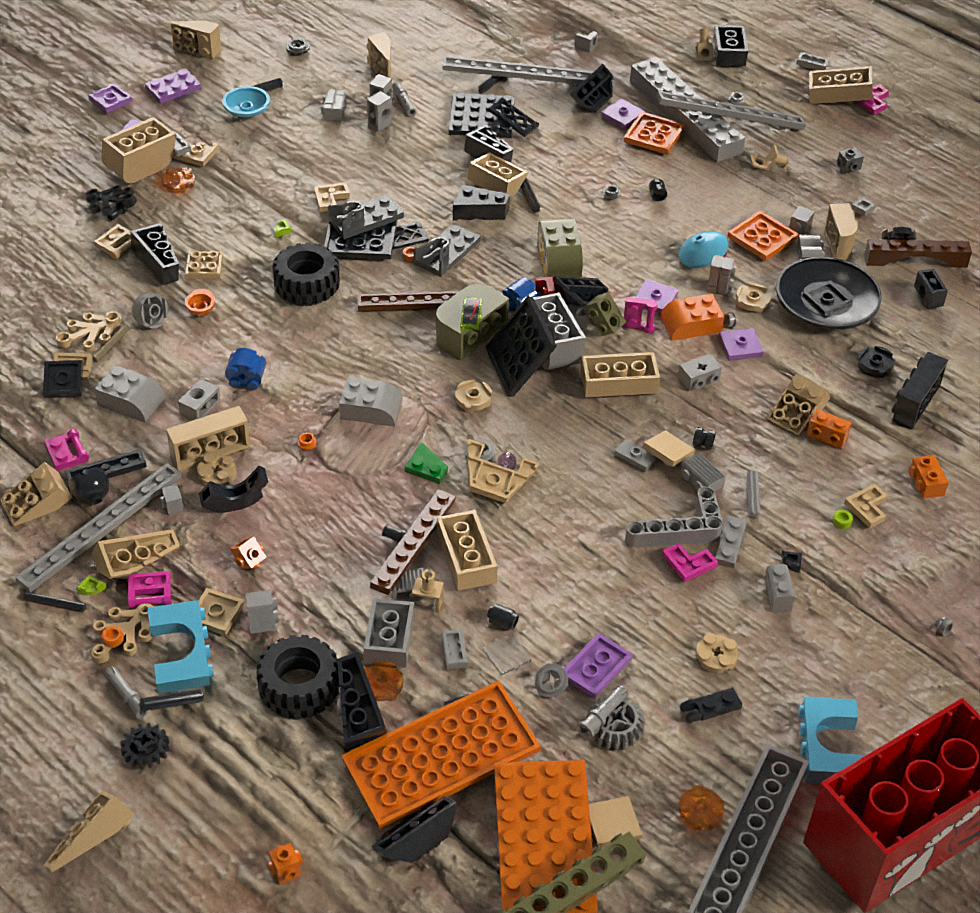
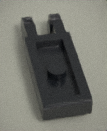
M732 687L694 700H687L681 703L679 708L682 712L691 711L685 716L686 721L691 723L739 710L742 708V702Z

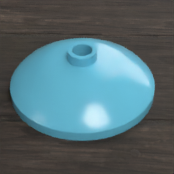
M252 86L234 88L223 97L224 109L238 117L257 116L263 113L270 105L268 93L263 89Z
M716 231L697 233L689 237L680 247L678 253L680 262L690 268H701L711 265L713 256L725 255L728 250V240L725 235Z

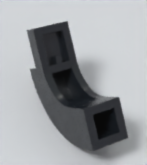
M258 466L244 481L236 485L224 486L209 481L198 493L202 508L214 512H232L255 504L263 497L261 490L269 482L265 468Z

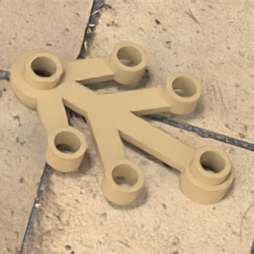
M115 311L108 312L105 316L86 313L83 315L84 322L74 319L67 322L69 331H76L78 328L83 330L71 335L68 332H60L56 335V341L61 348H68L72 341L89 335L87 340L83 342L85 351H93L95 349L94 341L100 329L105 328L104 333L99 336L101 344L104 345L111 338L110 335L113 329L122 323V317Z
M141 604L135 610L121 611L118 607H113L108 612L111 621L116 622L125 618L132 619L129 622L106 624L103 620H98L93 624L94 632L102 635L103 630L107 627L117 626L121 628L124 637L126 636V643L123 646L126 655L132 656L137 652L135 643L136 626L140 623L142 625V629L139 631V638L142 642H148L152 639L148 608L154 606L151 604ZM104 644L95 645L91 651L93 661L98 664L108 661L110 657L109 650L113 647H107Z

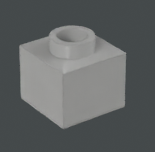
M177 484L161 488L163 496L159 497L162 508H166L168 515L183 512L182 497Z

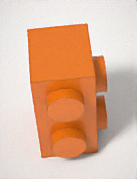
M816 409L809 421L806 436L842 449L848 439L852 422Z
M935 455L913 458L911 466H909V475L913 478L916 490L920 492L922 498L945 496L949 482Z

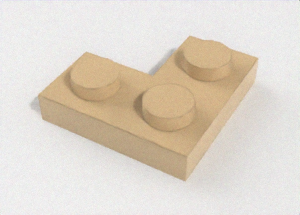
M347 183L314 187L320 212H328V206L330 204L336 205L335 200L350 198Z
M873 484L845 498L844 504L864 524L872 528L885 521L886 515L877 505L887 501L888 495L876 484Z

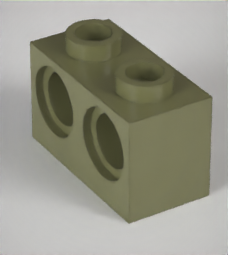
M609 292L597 295L585 306L602 336L615 333L626 323Z

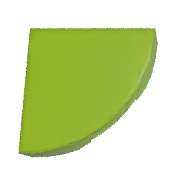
M285 219L279 221L278 225L274 228L275 237L291 233V228Z
M88 575L76 588V591L81 595H94L103 591L106 588V584Z

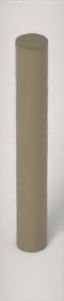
M124 324L93 356L92 360L97 363L129 331V326Z

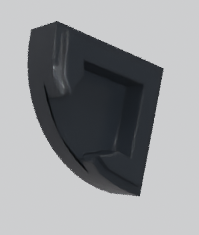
M782 550V562L788 566V569L800 573L802 553Z

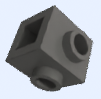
M856 147L839 151L837 166L844 173L860 170L864 156Z

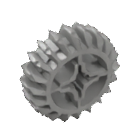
M606 695L604 700L598 698L596 704L592 703L587 715L591 710L597 709L608 696ZM632 698L627 701L624 699L606 718L605 727H600L594 732L593 741L598 740L599 746L606 744L607 750L611 746L615 747L616 751L620 746L625 750L628 745L634 746L635 741H639L644 733L645 717H643V710H639L638 704H633Z

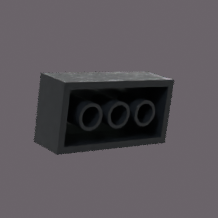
M927 352L924 358L920 357L917 368H913L911 371L910 379L907 378L902 387L903 390L899 389L895 399L897 402L891 411L894 413L892 421L913 430L941 386L948 359L931 352Z

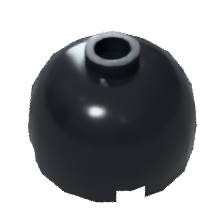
M103 468L86 470L87 474L81 476L78 473L69 481L70 492L80 503L99 504L109 492L110 482Z

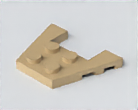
M468 439L469 491L507 503L538 469L539 463L526 458L522 459L518 472L482 460L480 457L485 444Z

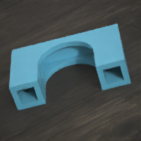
M199 600L148 608L152 636L183 633L191 637L195 642L193 651L186 658L154 665L158 693L211 685L210 677L214 676L212 664L207 663V658L211 657L210 646L205 645L204 639H208L207 626H202V620H206L204 607L200 608Z
M804 696L802 705L798 706V718H802V723L799 725V736H803L800 752L801 755H804L805 760L809 761L806 771V783L821 784L824 780L862 758V755L831 752L825 749L816 737L817 733L825 729L855 730L858 720L857 701Z

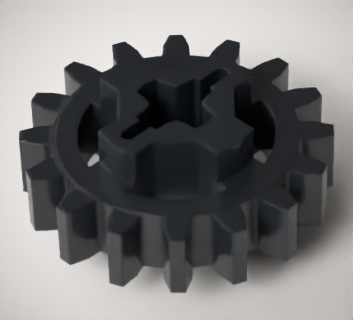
M147 723L146 727L138 724V729L130 728L131 734L124 733L125 740L120 742L121 754L124 756L126 763H131V767L134 768L139 764L140 769H143L144 765L152 768V763L155 762L159 765L161 764L160 758H167L166 752L170 751L169 737L166 736L165 729L160 730L159 725H155L152 728L150 723Z

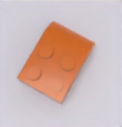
M713 294L674 300L663 308L660 316L671 341L722 332L724 315Z

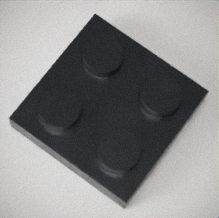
M45 361L43 379L44 398L82 396L83 361Z

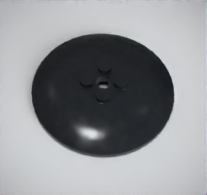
M810 257L793 262L780 273L776 284L778 300L789 314L806 324L824 329L838 330L860 326L877 314L882 301V294L877 281L866 270L851 262L832 257Z

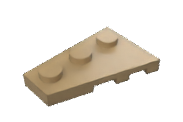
M198 142L197 145H190L191 152L178 157L174 154L173 158L204 167L219 150V144L213 143L212 146H205L204 143Z

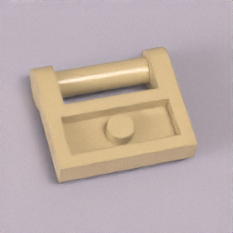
M117 224L96 239L94 246L116 260L120 257V254L131 247V231ZM126 239H129V240L126 241L124 244H122V245L119 246L117 249H115V247H117V246H118L119 244H121L123 241H125Z

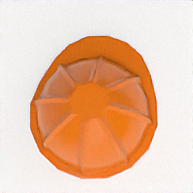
M208 289L194 290L185 300V306L189 312L199 317L207 316L215 305L214 294Z

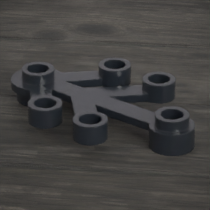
M120 185L101 192L96 188L91 189L85 194L86 201L91 202L89 208L91 213L97 214L102 211L104 216H108L113 212L109 202L122 203L126 208H131L135 205L136 201L132 187H126L122 190ZM98 201H102V208H100Z

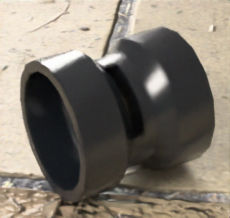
M662 179L652 180L648 186L652 199L657 202L663 201L668 195L664 181Z
M697 427L692 445H703L707 449H712L716 431H705L703 428Z

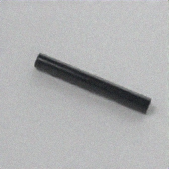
M26 592L24 595V599L83 612L86 609V603Z

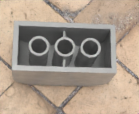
M560 293L533 297L557 345L554 351L542 363L543 369L550 370L580 364L581 357L584 356L586 337Z

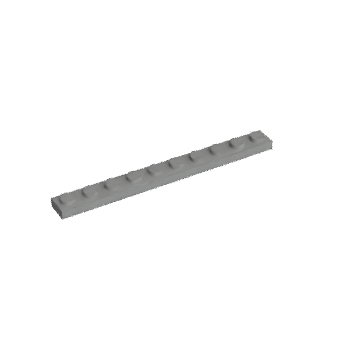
M444 55L442 70L568 84H581L594 72Z
M658 91L656 96L659 104L664 107L672 106L681 110L689 109L693 112L700 111L709 115L717 114L721 117H733L737 120L745 119L750 122H762L765 125L773 124L778 127H790L794 130H804L806 127V123L801 116Z
M166 463L15 577L16 582L28 592H32L161 494V488L171 486L181 478V472Z

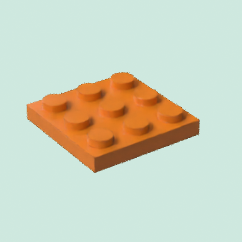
M641 112L624 136V142L668 155L685 130V124Z
M762 211L755 213L728 231L727 234L729 239L765 261L792 244L799 236L797 232Z

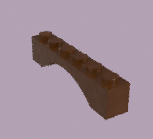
M868 239L864 256L867 266H884L902 258L921 256L940 260L953 268H968L972 250L969 241Z

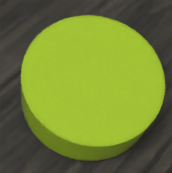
M838 510L833 514L832 523L835 527L847 529L851 526L853 521L851 513L845 510Z

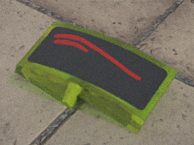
M464 297L460 328L479 330L482 299Z

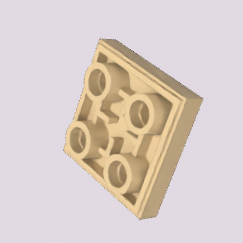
M188 252L185 279H220L223 252Z
M666 430L645 441L642 447L650 455L656 456L665 465L671 467L691 457L695 452L694 448Z
M629 796L589 804L591 830L597 848L599 846L606 847L616 835L620 833L624 835L629 831L636 840L642 839V832Z

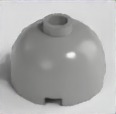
M144 293L138 296L133 303V318L143 327L158 328L162 326L163 323L161 322L163 319L167 318V301L158 293Z

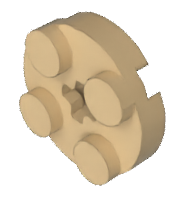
M748 283V286L745 287L742 285L736 293L737 307L756 313H763L764 309L770 305L771 293L767 292L765 286L757 283Z
M476 380L461 382L455 391L457 405L467 413H473L474 411L489 407L491 405L492 390L485 382L481 381V384L475 383Z
M207 454L197 467L198 478L205 486L209 481L220 485L228 482L230 484L237 475L234 459L230 456Z
M707 633L697 644L696 660L698 659L701 667L708 672L724 673V670L733 669L737 663V643L725 636ZM715 651L721 653L718 656H714Z

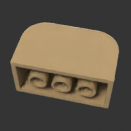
M155 117L102 139V162L126 183L137 182L163 170L169 165L174 155L175 133Z

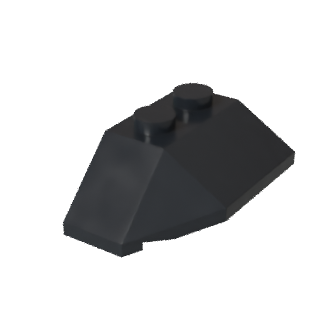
M601 64L570 93V96L579 106L596 113L613 97V74L604 64Z
M553 277L555 293H560L567 305L586 306L597 295L607 293L609 290L598 278Z
M443 796L437 802L426 805L383 833L376 840V843L371 846L372 850L383 857L412 863L419 860L426 852L436 848L443 840L448 838L458 808L457 802Z

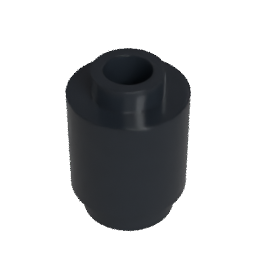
M497 603L491 606L487 613L489 623L506 630H514L519 620V614L515 610Z

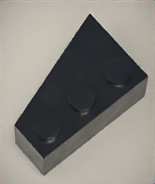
M487 125L466 134L464 152L470 154V156L478 159L490 152L510 163L512 162L513 148L503 139L499 140L495 132L491 133Z
M462 185L453 203V221H458V218H468V220H474V218L505 220L509 211L510 194Z

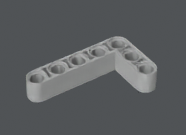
M705 486L698 489L695 503L698 517L629 522L626 527L625 543L630 547L636 548L718 541L721 536L723 521L714 490Z

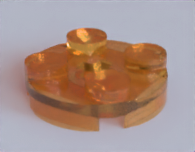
M168 167L161 178L163 188H167V191L171 193H183L185 189L189 187L192 189L195 185V177L191 168Z
M377 661L368 669L367 667L365 668L376 701H394L402 691L404 684L403 673L397 669V666L388 661ZM384 678L386 683L380 684L377 681Z
M695 785L693 789L687 790L680 798L678 810L681 821L687 827L696 831L707 828L712 830L722 821L724 800L714 791L702 785ZM697 806H703L707 811L702 810L698 812Z

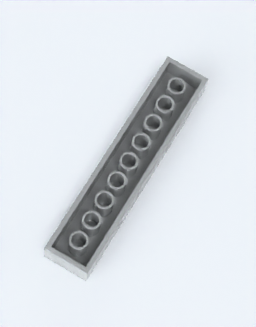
M657 57L631 65L630 81L671 120L685 124L684 132L716 162L743 153L745 137L720 115H709L700 111L693 112L689 109L681 110L672 106L664 107L659 104L656 97L658 91L695 98L701 97Z
M766 745L688 913L745 912L803 782L809 761L772 745Z

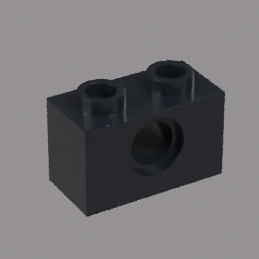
M934 268L919 270L914 287L927 309L943 307L948 290Z

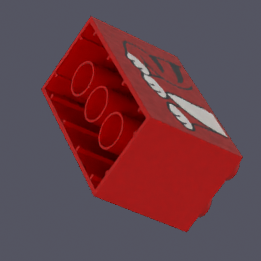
M962 697L821 782L803 844L863 913H867L980 839V714Z

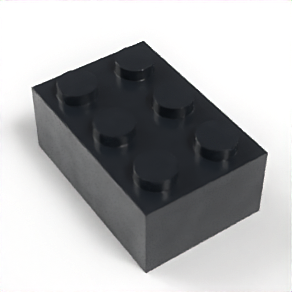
M715 25L713 46L716 66H746L748 45L745 27Z

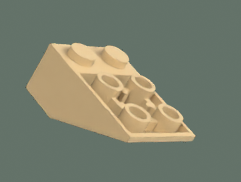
M208 21L170 22L173 49L209 59H214L222 50L219 24Z
M384 32L368 36V43L366 45L368 64L379 75L391 78V39Z
M795 374L766 419L800 436L809 426V421L816 409L822 411L830 399L829 392L822 386Z
M44 462L2 496L0 502L12 525L17 526L58 510L73 497L59 472Z

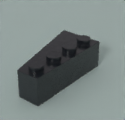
M162 223L131 231V249L163 285L179 281V263L174 251L171 249L170 241L167 239Z
M358 652L337 658L346 753L387 734L384 720Z

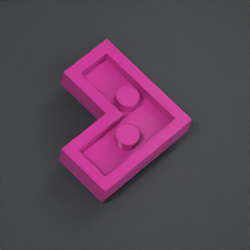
M879 84L872 87L873 100L855 101L874 115L887 109V103L882 101V99L889 96V91Z
M677 543L662 550V556L684 583L718 568L719 562L708 549L690 556L681 544Z

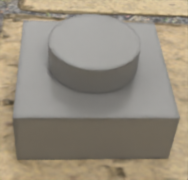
M862 197L852 204V210L865 217L875 209L876 204Z

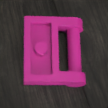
M626 296L624 308L626 323L622 328L644 330L648 334L653 333L657 302ZM643 308L648 310L646 322L641 321Z
M71 429L67 434L44 441L56 471L79 465L89 460V455L87 451H84L79 440L80 435L76 429ZM67 443H73L77 455L72 456Z
M170 571L128 575L129 609L136 608V606L141 604H172ZM164 593L161 596L136 598V595Z

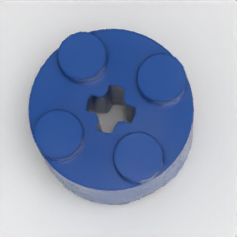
M522 277L502 291L503 295L509 298L510 312L512 310L515 311L527 296H542L540 291L538 293L535 291L536 285L528 278Z
M236 349V352L230 354L225 370V376L229 381V385L233 388L241 386L256 390L262 381L266 367L265 358L262 355L261 357L256 354L257 351L253 349Z

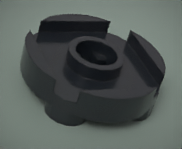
M894 227L893 231L888 232V229L884 230L881 233V239L916 240V231L912 232V228Z
M868 346L860 351L858 358V368L877 378H883L884 375L889 374L893 370L895 359L890 350L881 346L869 349Z

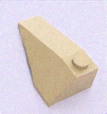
M171 529L98 541L92 552V557L98 572L111 579L131 575L178 549L180 545L174 530Z
M102 790L83 811L82 815L85 817L82 822L74 824L69 830L70 838L58 845L44 866L52 872L56 871L116 834L120 829L126 828L130 824L134 813L115 795Z

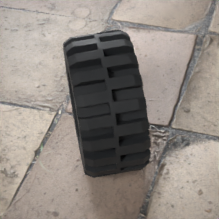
M297 243L295 246L290 245L286 250L280 251L272 264L275 291L281 298L287 299L289 303H297V305L301 306L303 304H307V306H311L314 303L320 304L323 300L327 301L339 288L340 272L338 258L331 250L329 251L325 246L321 247L320 244Z
M290 635L287 639L283 637L277 640L278 643L269 645L267 647L268 651L264 650L260 655V660H258L256 666L259 695L267 708H271V711L275 714L282 713V717L290 718V716H294L295 719H301L302 716L309 718L314 716L316 712H323L325 706L329 707L334 702L340 687L336 653L333 649H330L326 642L323 641L321 643L320 639L316 637L309 638L308 635H301V637ZM295 669H307L317 674L312 680L303 684H290L280 679L284 674Z

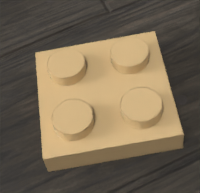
M206 588L199 599L200 608L204 607L206 620H202V626H207V630L226 636L244 607V600Z

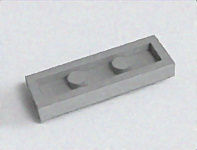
M733 516L727 517L715 558L719 562L718 565L730 568L735 567L747 520Z

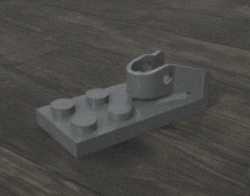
M389 195L381 196L365 203L350 201L344 204H330L328 206L329 222L343 239L404 218V212Z
M453 223L437 238L432 239L425 245L414 248V264L442 277L481 241V236Z

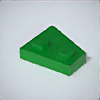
M420 443L405 465V472L440 484L448 472V466L424 443Z

